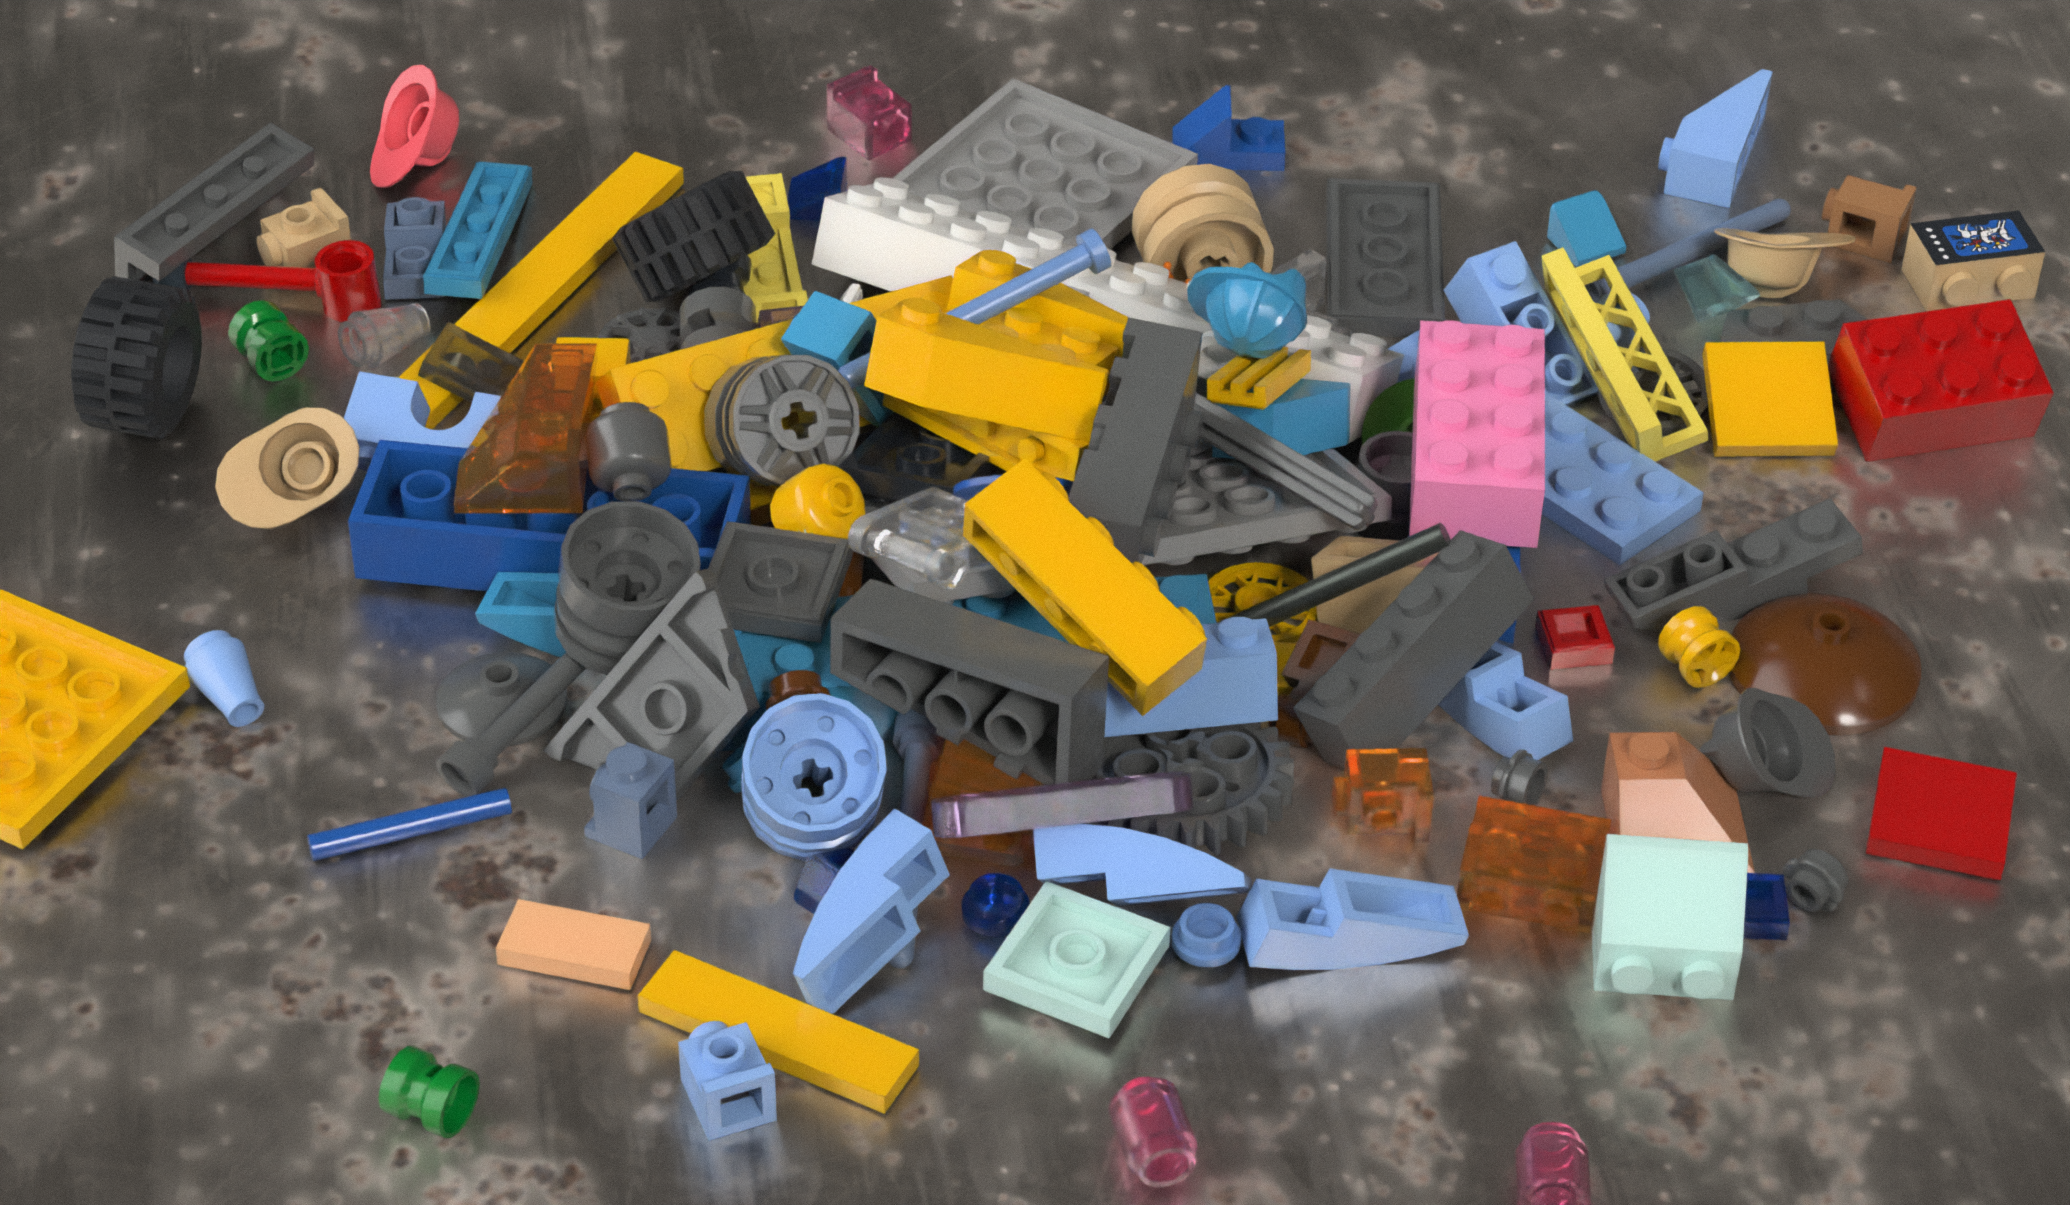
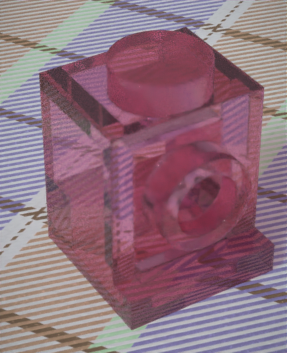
M869 65L827 84L828 131L869 161L912 141V104L878 80L877 69Z

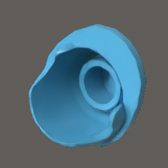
M1253 262L1245 264L1242 268L1208 267L1195 273L1187 288L1188 301L1195 313L1210 324L1217 343L1234 352L1239 357L1246 356L1260 359L1269 357L1281 350L1289 342L1294 341L1306 328V282L1302 274L1296 269H1289L1282 274L1272 275L1264 272Z

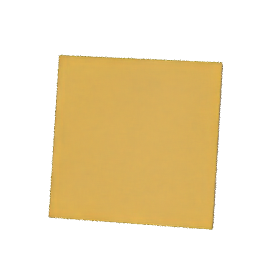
M1824 341L1705 343L1702 357L1714 457L1835 455L1838 440Z

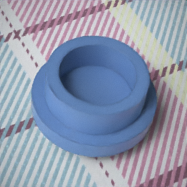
M1199 903L1187 908L1175 923L1172 930V946L1175 953L1191 965L1217 967L1228 963L1238 954L1241 946V931L1233 915L1226 908L1214 903Z

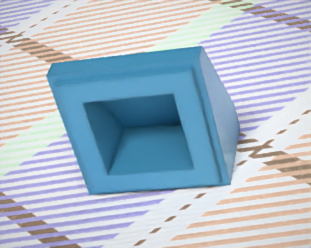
M1598 190L1552 204L1547 238L1558 249L1563 247L1569 259L1576 267L1610 255L1612 258L1626 253L1627 246L1605 199Z

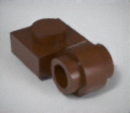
M1308 620L1281 673L1287 684L1293 687L1289 695L1280 694L1278 696V720L1268 721L1269 727H1276L1278 729V738L1281 741L1303 748H1309L1314 745L1293 708L1310 691L1316 681L1326 674L1356 642L1360 635L1359 633Z

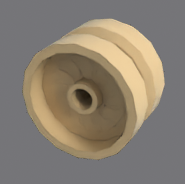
M1212 164L1181 167L1162 175L1148 187L1133 210L1132 234L1143 262L1163 267L1164 262L1169 261L1172 265L1170 270L1175 280L1182 282L1186 279H1192L1195 273L1208 267L1242 268L1245 264L1251 262L1258 265L1264 272L1270 273L1272 270L1274 248L1248 183L1231 169Z

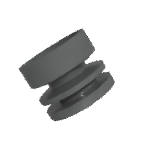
M810 355L752 357L730 367L713 385L704 409L705 437L714 458L730 474L749 476L750 484L755 486H781L786 480L814 465L824 463L839 467L852 453L859 435V405L849 382L827 362ZM791 412H797L799 423L794 424L790 429H783L781 418L787 417Z
M639 501L609 502L587 510L570 525L561 545L558 571L559 583L556 589L554 607L555 633L570 657L588 670L608 675L692 575L700 570L698 543L686 524L663 508Z

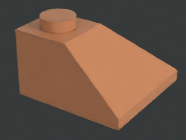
M1677 732L1609 733L1601 785L1609 834L1748 843L1736 789L1730 785L1717 764ZM1748 843L1747 883H1754L1755 869Z

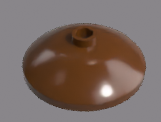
M1807 593L1778 598L1764 603L1747 613L1731 633L1738 641L1741 649L1737 663L1729 672L1730 679L1739 694L1746 688H1758L1765 692L1792 698L1806 705L1819 718L1828 735H1855L1885 727L1900 718L1911 707L1918 694L1922 667L1919 654L1913 642L1887 616L1866 604L1846 597Z

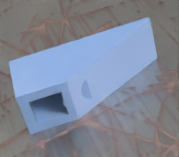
M1514 241L1468 258L1443 290L1461 323L1495 326L1520 325L1525 328L1545 329V392L1567 406L1597 395L1598 387L1517 242Z

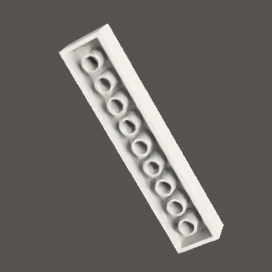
M880 177L876 178L872 184L865 186L852 185L849 186L848 191L825 197L811 265L888 291H895L949 275L954 277L956 266L983 250L1006 252L1016 258V264L1033 269L1075 246L1063 243L1064 236L1058 232L1043 228H1031L1029 231L1011 226L1012 219L1006 215L991 211H979L977 214L959 209L960 202L954 198L938 194H928L925 198L908 192L909 185L902 181ZM1107 249L1111 259L1110 268L1099 274H1094L1088 268L1061 282L1062 284L1090 292V298L1129 318L1203 333L1211 330L1210 324L1195 313L1188 301L1187 288L1191 280L1187 284L1169 278V270L1156 264L1137 262L1132 266L1115 260L1116 253L1110 249ZM1307 315L1306 328L1294 341L1289 342L1285 346L1288 347V358L1299 349L1311 350V371L1302 379L1350 383V437L1348 442L1350 443L1361 437L1363 422L1373 401L1385 389L1397 383L1404 354L1386 349L1387 342L1379 337L1364 333H1353L1349 337L1331 331L1332 324L1330 322ZM1219 344L1208 346V354L1215 362L1222 363L1232 360L1237 356V354ZM1198 376L1196 392L1207 398V380Z

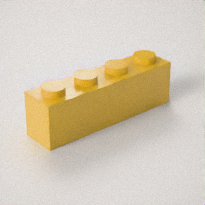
M1024 458L965 503L963 536L1070 644L1109 656L1108 682L1142 716L1202 669L1207 637L1196 616L1185 607L1176 608L1159 591L1158 583L1152 573L1137 561L1131 563L1114 546L1110 533L1100 521L1094 517L1085 518L1069 502L1064 487L1053 475L1047 472L1041 474Z

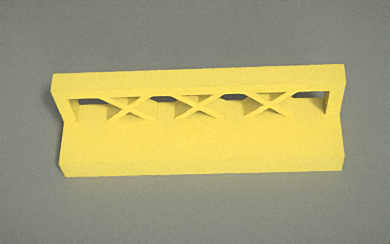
M1563 247L1542 255L1545 291L1628 444L1638 450L1640 454H1644L1656 462L1708 441V430L1610 255L1574 268ZM1604 278L1611 289L1605 304L1593 302L1585 285ZM1617 303H1619L1622 310L1615 308ZM1608 322L1633 329L1635 335L1629 348L1617 345L1607 327ZM1641 347H1643L1646 353L1639 352ZM1632 366L1657 372L1660 379L1653 393L1641 389L1631 371ZM1666 390H1667V392L1669 393V395H1670L1671 398L1664 396ZM1657 410L1682 417L1687 428L1662 437L1661 423L1656 416Z

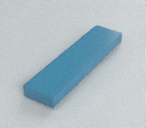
M476 162L424 273V294L483 298L533 185L532 167L516 164Z

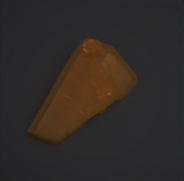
M549 343L534 345L459 461L454 497L455 513H583L588 461L586 432L592 418L597 343Z

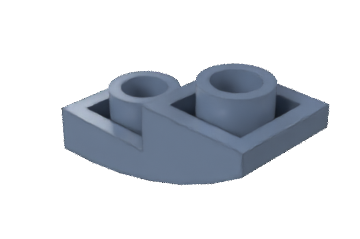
M410 197L399 202L387 203L384 226L386 255L383 274L385 300L444 297L442 295L424 294L423 276L446 229L445 201H429L421 197Z

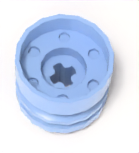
M823 693L794 695L770 707L751 728L744 748L741 781L743 811L759 839L778 854L801 861L833 859L860 843L874 826L882 801L883 786L887 772L884 742L871 718L851 702ZM812 777L817 786H823L822 796L812 797L808 788H801L802 779Z

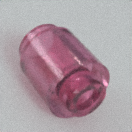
M1139 1077L1127 1082L1111 1099L1109 1115L1128 1168L1132 1173L1139 1176L1144 1184L1151 1187H1166L1182 1181L1194 1169L1197 1141L1176 1086L1166 1079L1156 1077Z
M1559 1122L1540 1123L1527 1130L1515 1153L1517 1205H1592L1589 1152L1577 1131L1569 1125Z

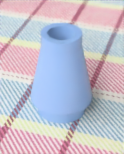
M213 630L198 636L187 646L184 652V661L186 662L185 667L187 668L189 680L224 714L229 724L234 727H241L258 719L264 711V703L258 695L243 642L235 637H231L226 631Z

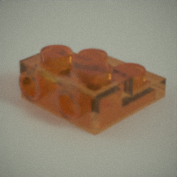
M1479 796L1459 871L1457 898L1460 908L1487 915L1591 933L1606 836L1610 834L1612 819Z

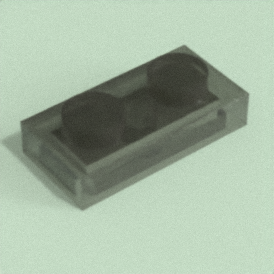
M450 322L446 324L424 358L418 376L471 403L475 392L532 401L535 403L538 411L552 388L551 375Z

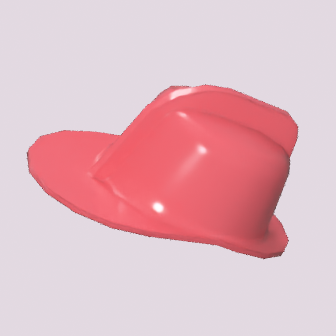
M413 65L402 72L391 86L385 100L381 128L369 171L371 182L378 188H388L402 180L414 165L432 167L442 162L451 151L459 126V109L454 99L437 87V80L433 71L425 65Z

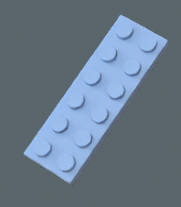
M1419 330L1388 348L1389 350L1404 354L1397 383L1415 378ZM1545 392V493L1542 508L1543 516L1620 566L1701 511L1704 492L1644 454H1640L1638 450Z

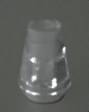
M417 303L355 311L339 327V344L344 356L352 365L356 367L366 365L369 368H376L421 338L428 336L430 333V320L425 309Z

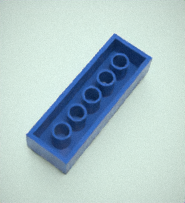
M379 440L348 519L355 578L452 589L488 591L497 572L558 573L561 545L570 525L587 510L609 502L625 501L616 499L613 493L605 492L593 484L589 475L588 460ZM672 468L666 482L653 489L649 497L639 500V502L667 510L686 524L698 543L700 570L708 569L727 521L751 525L750 479L747 475Z

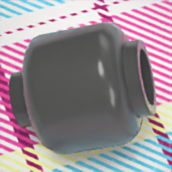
M622 402L606 407L601 411L600 416L590 423L586 432L589 475L595 486L605 492L613 493L614 497L618 500L639 501L649 497L653 489L666 482L671 473L672 464L669 434L664 419L651 412L643 404Z

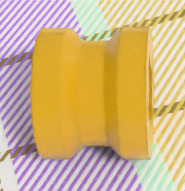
M1693 606L1673 616L1664 626L1658 639V647L1662 655L1673 664H1679L1681 676L1688 684L1695 688H1705L1723 679L1734 668L1741 650L1738 641L1729 632L1718 630L1717 618L1710 610L1703 606Z

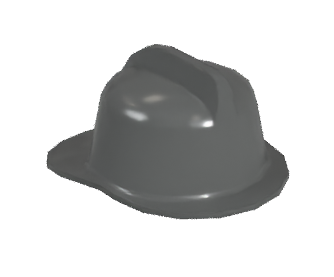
M1746 688L1739 695L1738 704L1724 711L1714 722L1712 739L1700 747V752L1719 765L1727 781L1739 792L1759 793L1778 791L1804 798L1821 797L1831 789L1836 775L1835 753L1830 737L1819 718L1806 705L1792 698L1765 692L1758 688Z

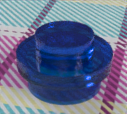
M1002 873L985 874L974 880L969 890L964 894L961 903L962 918L965 924L978 934L989 937L1008 936L1029 906L1030 900L1021 884L1015 878Z

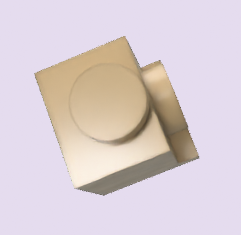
M322 188L311 191L312 201L290 206L282 212L260 219L262 234L257 236L256 240L260 256L266 266L316 268L315 257L322 248L334 242L351 240L348 216Z

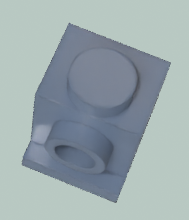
M629 742L624 746L613 749L607 755L606 763L601 765L596 771L590 785L589 796L593 801L594 816L584 827L585 837L643 859L677 818L674 760Z

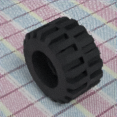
M728 171L622 226L612 240L645 302H656L766 246L775 235V232L743 171Z
M116 276L106 278L101 282L99 288H96L83 312L77 329L71 364L74 404L76 411L79 413L80 420L84 424H88L91 427L163 439L170 432H173L190 403L201 359L202 332L196 300L194 296H191L189 290Z

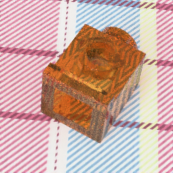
M1346 749L1344 777H1333L1332 809L1334 817H1345L1347 835L1414 833L1415 843H1429L1434 792L1427 749Z

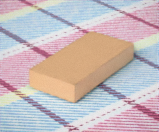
M518 899L496 946L497 965L631 990L651 942L650 924Z

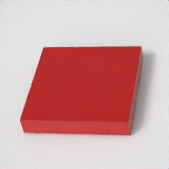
M1884 747L1865 854L2001 880L2006 859L2017 772Z

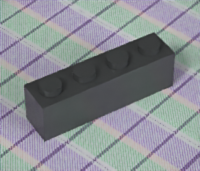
M1460 530L1449 541V546L1440 550L1433 560L1399 593L1398 597L1372 625L1359 635L1356 642L1326 674L1316 681L1310 691L1293 708L1324 762L1369 780L1534 601L1506 545Z

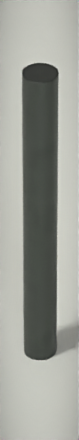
M1438 523L1228 618L1246 617L1252 620L1266 618L1268 626L1271 627L1440 552L1442 548L1449 546L1450 536L1442 523Z

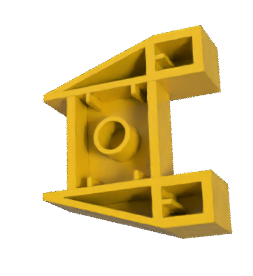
M983 250L955 267L947 312L1031 270V268L1016 264V258L1003 251ZM1062 283L1025 300L979 325L941 312V307L930 300L922 298L904 299L877 316L864 386L921 407L1090 442L1093 422L1099 404H1102L1103 397L1107 395L1110 387L1109 374L1115 356L1122 358L1123 332L1128 317Z

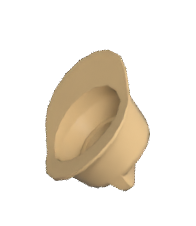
M1716 228L1714 233L1728 238L1727 283L1729 289L1736 293L1764 298H1783L1797 292L1808 282L1823 247L1846 245L1856 240V237L1839 233L1764 234L1729 228Z
M304 407L285 415L276 422L242 439L225 454L217 469L215 488L221 506L235 521L248 527L273 529L291 523L318 507L331 503L351 483L359 465L360 447L354 429L341 415L328 409Z

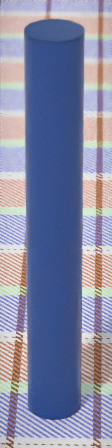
M502 788L307 835L312 859L313 861H318L512 814V807L507 789Z

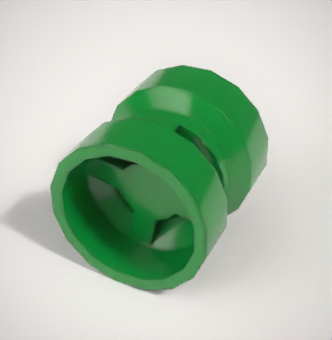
M266 300L253 301L243 306L234 315L229 324L228 335L230 342L245 358H248L249 364L264 380L271 382L283 381L297 373L308 358L309 345L307 339L293 324L289 323L286 315L273 302Z
M408 1045L400 1050L392 1059L384 1074L379 1091V1106L383 1112L401 1120H409L413 1117L420 1118L422 1126L426 1131L443 1138H452L466 1125L475 1108L480 1088L479 1076L475 1071L457 1063L448 1064L443 1067L438 1064L433 1053L414 1045Z

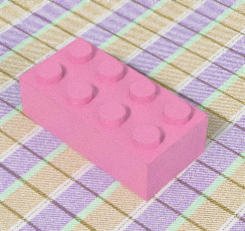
M1420 320L1414 379L1409 536L1442 523L1450 539L1462 530L1506 546L1537 548L1545 493V329L1525 328L1520 325L1466 324L1453 320L1442 322Z

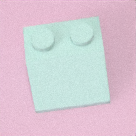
M1607 834L1592 926L1594 991L1733 1000L1743 952L1748 843Z

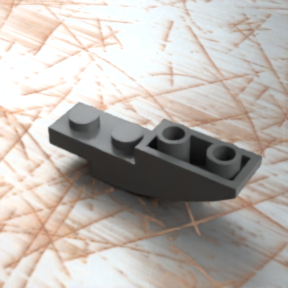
M1829 498L1728 543L1715 530L1604 579V585L1634 628L1663 630L1664 626L1673 616L1693 606L1707 608L1717 618L1718 624L1743 618L1756 607L1775 599L1796 594H1807V578L1863 554L1862 537L1832 499Z

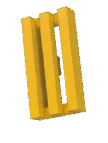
M1283 347L1264 359L1246 356L1239 357L1237 355L1207 379V400H1211L1213 403L1264 410L1311 371V350L1299 349L1289 358L1288 347ZM1253 387L1254 393L1247 392Z

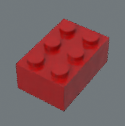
M2011 299L1843 323L1828 362L1830 378L1866 462L2034 437L2054 394Z

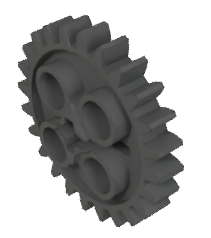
M1261 722L1104 737L1103 766L1078 795H1081L1082 811L1091 812L1092 825H1109L1157 835L1195 849L1198 845H1206L1212 853L1217 855L1221 854V841L1228 839L1235 845L1244 847L1246 846V831L1265 836L1268 834V820H1283V805L1292 804L1294 759L1290 758L1289 743L1278 742V729L1276 727L1261 729Z

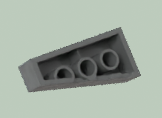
M1128 317L1123 332L1122 358L1115 356L1109 374L1110 387L1105 405L1099 404L1093 422L1089 449H1084L1068 498L1069 502L1085 518L1094 517L1104 525L1113 539L1114 546L1131 563L1137 561L1142 564L1145 555L1155 557L1157 553L1163 519H1170L1175 502L1177 483L1183 484L1190 459V448L1196 449L1200 440L1204 412L1194 410L1203 332Z
M871 578L831 617V674L903 715L910 708L930 720L937 728L936 734L957 746L964 739L995 756L996 759L993 766L1015 779H1018L1022 773H1025L1048 786L1045 796L1067 808L1103 766L1109 656Z

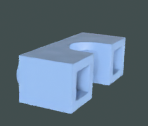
M359 371L344 415L345 421L354 429L360 447L358 468L366 472L379 440L538 455L546 431L534 402L475 392L470 410L460 423L445 430H431L425 428L431 409L417 381Z

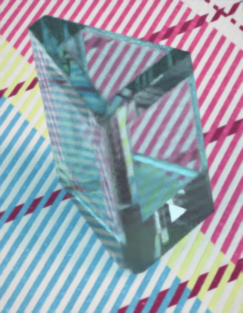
M1715 254L1674 270L1698 323L1733 311L1761 296L1751 283Z

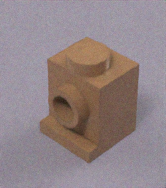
M1847 175L1840 189L1832 187L1829 190L1822 211V220L1829 222L1828 233L1852 235L1856 237V240L1850 244L1831 247L1892 263L1908 233L1917 187L1906 184L1903 190Z

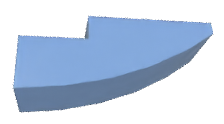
M1498 642L1491 646L1438 704L1464 729L1504 757L1511 758L1518 750L1524 749L1527 753L1532 754L1533 759L1539 760L1573 742L1568 696L1524 675L1522 654Z
M895 808L862 841L840 869L819 903L801 944L793 975L807 1004L831 1014L835 1013L921 932L912 910L950 876L932 831Z
M1081 823L1033 825L1037 880L1042 883L1048 881L1056 885L1106 880L1107 899L1117 906L1249 893L1252 888V879L1244 872L1208 853L1165 837L1122 827Z
M1329 868L1320 887L1256 879L1236 916L1249 967L1336 970L1382 965L1423 957L1462 946L1469 937L1454 886Z

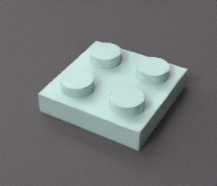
M1045 881L983 971V990L1110 1038L1168 949L1170 927Z

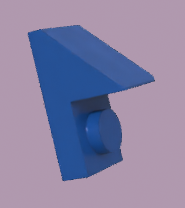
M1230 85L1224 86L1172 128V144L1197 153V165L1212 164L1231 170L1284 171L1286 154L1284 120H1267L1261 117L1232 119Z

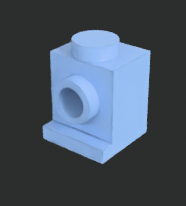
M709 1021L695 1028L690 1034L689 1039L678 1042L681 1081L708 1141L777 1121L775 1072L770 1063L766 1064L747 1022L728 1027L721 1021ZM746 1091L750 1095L728 1103H720L722 1098Z

